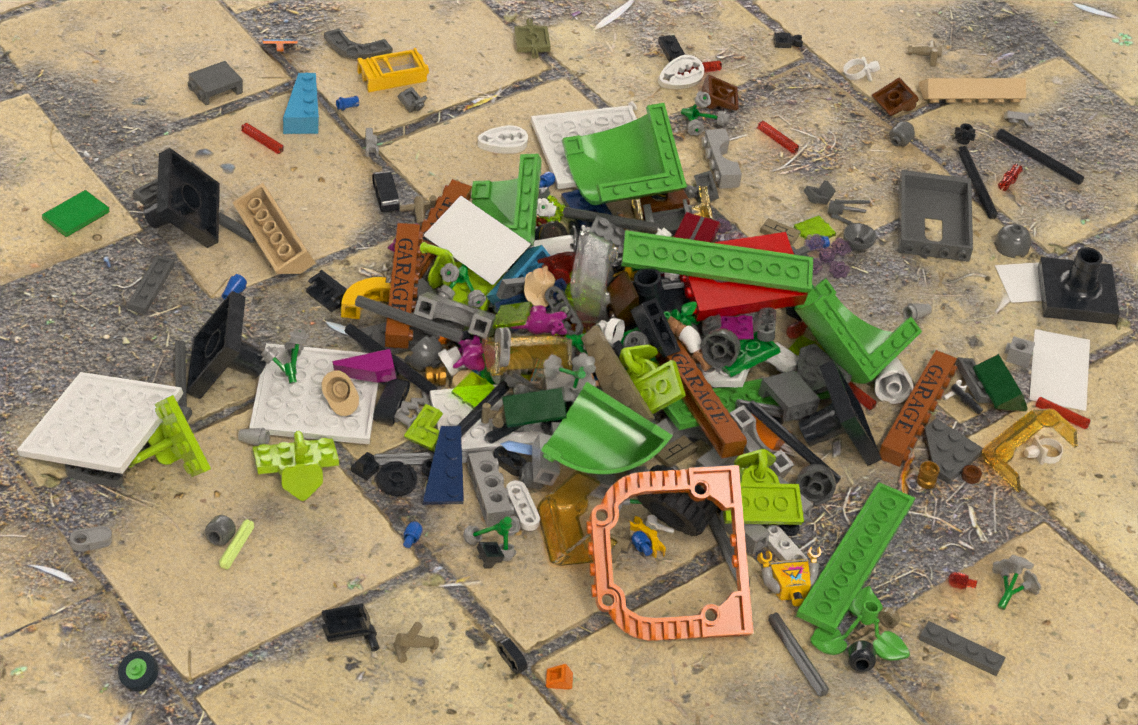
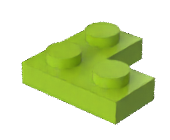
M425 404L404 434V437L435 452L439 430L434 427L443 413L439 409Z

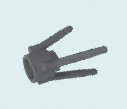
M830 200L828 214H832L831 218L850 225L853 223L839 216V214L842 215L844 210L866 213V210L848 207L845 204H870L871 201Z

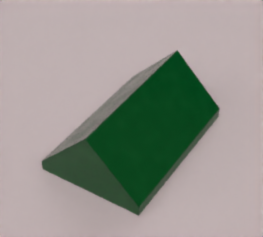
M999 354L973 367L974 372L996 409L1028 410L1021 390Z
M564 386L502 397L508 428L567 419Z

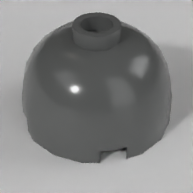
M1007 224L998 231L994 244L997 246L999 253L1015 258L1016 255L1024 257L1028 254L1032 240L1029 231L1022 225Z
M717 328L709 332L702 340L700 346L704 354V360L715 368L731 366L738 359L741 350L738 337L732 331L725 328Z
M430 333L429 337L426 335L411 349L413 354L411 357L407 354L405 361L415 370L425 371L426 366L437 368L442 362L438 355L443 350L442 345Z
M811 464L804 467L797 476L796 484H799L800 494L809 501H813V505L824 504L833 497L836 490V481L834 474L829 468L821 464Z

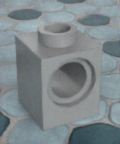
M1013 336L1012 342H1007L1004 352L1008 354L1006 362L1028 368L1035 342Z

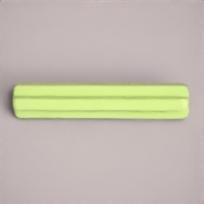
M248 519L243 521L219 560L221 568L229 569L254 529L253 521Z

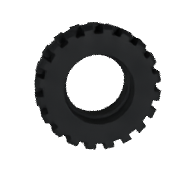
M656 465L650 469V471L674 470L665 465ZM701 485L695 486L697 494H704V489ZM688 493L645 494L637 496L642 506L648 509L660 521H663L666 525L675 528L679 532H683L686 535L690 534L691 536L702 534L717 511V505L706 498L703 501L696 502L689 497Z

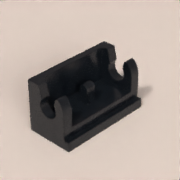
M320 270L318 274L308 280L310 284L313 282L314 284L306 289L307 294L330 312L341 307L343 296L347 291L344 286L323 270Z
M363 603L322 610V618L325 624H322V628L328 642L370 635V616Z

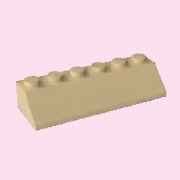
M928 78L919 82L923 100H929V103H939V100H945L946 103H956V100H962V103H972V100H978V103H988V100H994V103H1004V100H1010V103H1020L1022 99H1026V78Z
M261 183L232 202L277 274H301L316 264L264 183Z

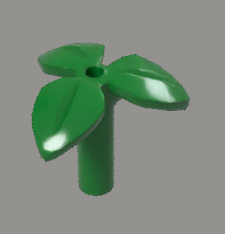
M696 302L684 304L681 309L682 313L677 309L670 312L671 316L678 321L680 320L683 325L692 326V324L698 325L700 321H696L695 316H691L697 307Z

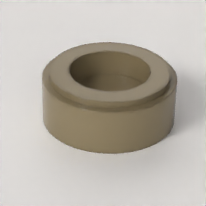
M884 607L879 612L878 619L885 627L894 628L899 623L900 616L894 609Z

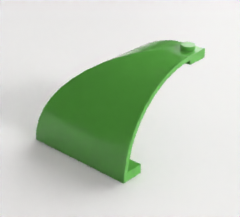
M665 103L647 105L646 115L624 125L598 133L562 139L571 175L579 192L587 202L592 205H600L677 192L687 188Z
M520 154L519 174L516 179L493 182L490 180L473 181L472 204L531 244L529 247L534 246L542 165L539 154Z
M826 278L812 288L804 305H797L794 309L827 355L852 376L851 382L858 384L872 381L922 332L912 317L907 318L893 332L885 331L866 323L841 303L835 295L836 291Z
M586 382L567 412V419L561 421L541 451L544 452L543 457L552 463L556 460L567 467L586 473L614 474L633 469L647 462L665 447L673 435Z

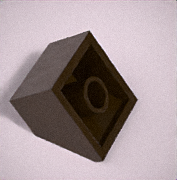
M627 271L622 272L605 289V298H603L605 309H609L610 319L617 318L623 320L625 327L636 325L631 310L639 305V296Z

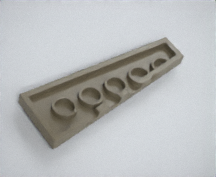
M593 326L582 337V341L588 356L595 358V373L603 392L652 422L655 419L600 327Z

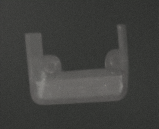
M580 231L571 278V295L575 312L581 322L600 323L601 320L608 322L606 305L610 304V293L607 292L606 284L610 265L618 266V247L590 231Z

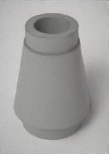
M910 303L903 310L904 317L906 319L912 317L914 321L932 312V308L928 303Z
M265 428L240 429L238 439L255 446L261 444L268 445L270 432L265 430Z

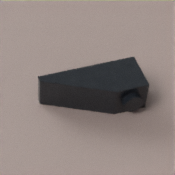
M657 298L641 303L631 310L639 330L647 336L648 340L663 357L681 351Z

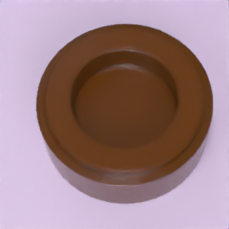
M975 465L965 466L961 473L962 479L969 484L978 483L982 476L981 469Z

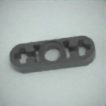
M556 286L548 288L545 298L553 312H560V309L564 306H567L569 309L567 317L562 321L567 334H581L583 332V324L563 290ZM553 292L559 293L557 294V298L559 301H561V303L558 304V302L552 298ZM568 320H571V322H572L573 324L577 325V326L575 327V328H576V331H575V332L572 331V330H570V329L572 328V326H571L570 322H568Z
M762 308L759 310L757 338L760 341L769 342L775 339L777 311L773 308Z
M65 464L66 475L73 479L108 487H118L124 481L123 474L97 470L100 472L99 474L91 475L89 472L97 469Z

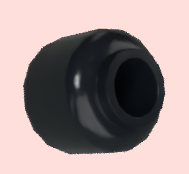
M860 640L850 645L848 649V663L850 667L858 672H867L875 666L876 650L870 642Z

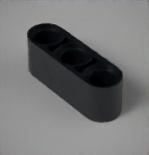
M373 172V187L380 212L399 211V197L392 172Z
M397 378L387 382L375 407L374 421L394 425L396 411L401 408L402 401L406 400L409 393V381Z

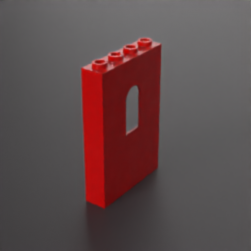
M786 232L714 242L794 255ZM679 274L680 281L684 282L686 298H689L690 302L697 303L693 313L696 321H702L718 314L720 316H734L759 312L762 308L778 309L804 305L808 293L729 281L716 282L713 279Z

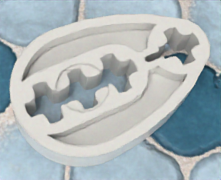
M679 56L666 65L658 78V83L661 87L668 89H685L695 86L704 75V66L695 56Z
M512 125L493 128L478 136V147L494 153H519L526 149L528 143L527 132L520 127Z

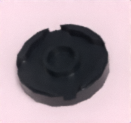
M402 462L385 464L377 473V486L387 495L395 497L405 496L411 493L417 485L416 471L410 465H403Z

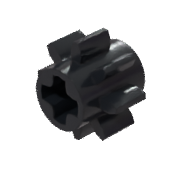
M963 123L960 128H955L954 138L960 144H969L970 140L974 141L976 130L973 129L972 125Z

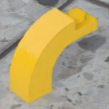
M386 277L366 278L354 283L343 296L341 317L360 320L363 308L355 305L358 295L375 301L389 302L391 283H386Z

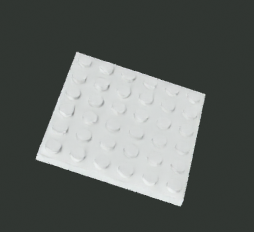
M631 105L531 116L532 126L549 169L555 175L557 189L577 187L568 166L562 139L598 133L634 121L637 118Z
M266 343L265 349L268 346L271 348L276 347L275 349L279 352L276 358L282 364L290 363L291 357L286 354L284 345ZM304 347L296 361L297 382L289 384L285 372L274 361H271L269 364L266 363L259 377L249 429L265 428V430H269L270 435L294 437V433L299 430L303 433L304 438L307 439L333 438V441L370 444L379 383L350 378L358 392L359 405L356 411L348 416L336 414L322 391L324 376L334 371L332 361L368 353Z
M80 372L17 449L18 454L22 457L123 474L163 421L157 416L154 404L171 395H174L178 402L183 395L182 388Z

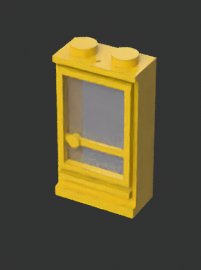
M413 48V50L366 59L358 58L357 72L358 74L362 73L363 82L368 79L367 91L369 93L427 82L429 67L424 63L423 57L418 53L417 49Z

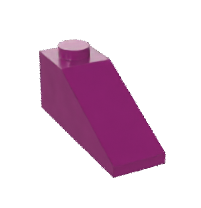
M390 349L332 361L334 371L344 372L349 378L376 383L397 379Z

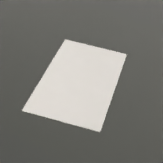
M462 196L424 234L427 239L437 246L449 250L454 258L492 285L531 245Z
M1039 262L995 265L1011 303L1041 301L1037 268Z
M1035 329L1029 400L1086 411L1090 340Z

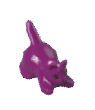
M537 305L530 309L525 321L515 322L510 325V328L527 329L531 334L535 335L542 333H552V336L554 334L565 335L567 330L564 328L562 321L567 315L562 311L546 313L544 306Z
M474 334L473 340L466 339L458 342L461 346L458 351L462 353V357L453 364V368H460L464 365L471 370H484L483 353H485V345L480 343L479 336Z

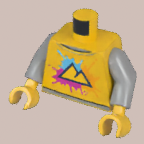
M812 547L808 549L807 555L811 562H808V559L769 563L772 559V553L766 551V560L763 558L762 552L759 553L757 560L763 564L761 570L764 585L773 593H776L778 599L791 600L793 606H801L804 598L807 597L818 579L819 563H817V558L821 555L820 547L817 548V555L811 553Z

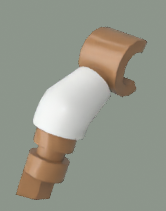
M670 316L668 324L673 334L685 345L689 353H693L690 357L694 360L695 364L700 362L701 369L704 371L712 368L713 366L709 365L703 358L704 354L700 347L702 341L697 330L692 326L683 325L680 321Z

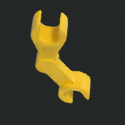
M634 516V523L629 521L630 530L644 532L651 541L652 556L656 558L657 551H661L664 557L666 547L658 539L657 531L644 525L640 517Z

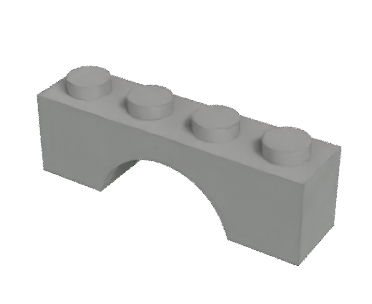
M726 129L705 130V135L702 137V147H705L706 158L710 161L709 166L710 170H713L714 181L717 182L719 189L740 187L742 173L738 162L730 161L722 156L728 152L729 137Z
M742 405L730 412V416L746 436L747 444L744 448V453L760 449L768 450L776 456V461L768 468L772 469L777 476L786 477L794 463L782 449L772 450L761 441L756 430V419L748 409Z

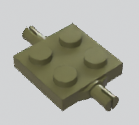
M528 18L526 20L527 25L514 26L517 52H531L532 58L537 59L539 57L538 52H550L551 50L548 27L533 25V19L530 18L529 21Z

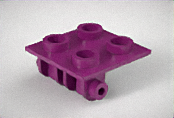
M721 316L720 328L732 331L739 340L754 339L752 316Z

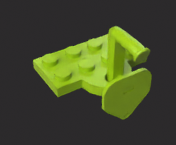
M423 242L420 245L421 253L427 252L438 255L428 276L429 286L433 289L441 285L449 287L452 282L443 280L441 275L442 267L451 263L460 268L463 263L460 261L455 262L449 250ZM468 268V276L474 290H480L486 296L484 304L477 309L487 310L490 304L487 295L503 278L505 273L492 285ZM456 283L452 288L455 292L453 300L469 306L468 295L471 292L467 283Z
M651 345L623 348L619 360L623 367L628 368L626 372L652 414L686 396L675 361L670 360L660 366L657 361L649 360L658 354L657 348Z
M174 395L155 403V412L163 422L149 438L148 443L150 447L139 452L128 467L131 468L135 464L155 455L158 462L163 465H169L179 459H183L184 469L191 477L210 470L211 467Z
M299 430L294 433L293 443L281 442L274 445L261 444L253 447L257 473L279 472L283 489L300 501L307 500L322 485V467L339 466V457L333 438L308 441L304 440L303 433Z
M766 449L739 455L734 460V465H739L744 524L802 525L804 523L799 484H780L778 476L772 469L768 468L776 461V456ZM731 510L723 511L724 524H732Z

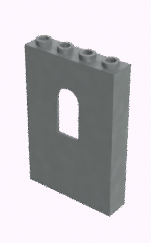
M901 170L898 183V253L970 262L973 251L971 179ZM925 218L942 221L941 241H930L926 238Z

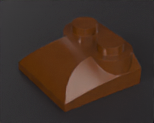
M708 74L702 86V92L708 93L711 99V104L707 105L706 108L715 109L718 106L737 111L739 109L737 86Z
M900 77L871 95L889 116L901 111H911L919 101L918 96Z

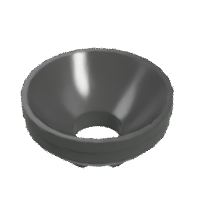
M853 223L845 227L843 239L853 250H865L874 245L876 232L868 225ZM854 241H859L862 244L854 243Z

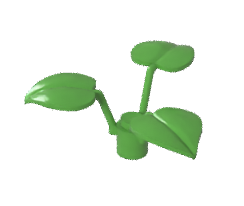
M870 586L861 589L849 609L853 615L857 616V619L844 635H841L838 629L833 634L819 627L810 638L811 643L821 652L830 655L841 654L847 649V643L843 639H846L859 621H861L864 625L874 624L875 637L877 639L874 640L873 646L879 657L886 660H900L910 656L906 644L898 635L890 631H884L881 635L879 634L878 624L880 620L878 619V614L883 607Z

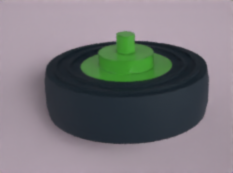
M134 651L121 661L118 669L119 679L130 690H145L155 682L158 676V663L151 654L145 651Z

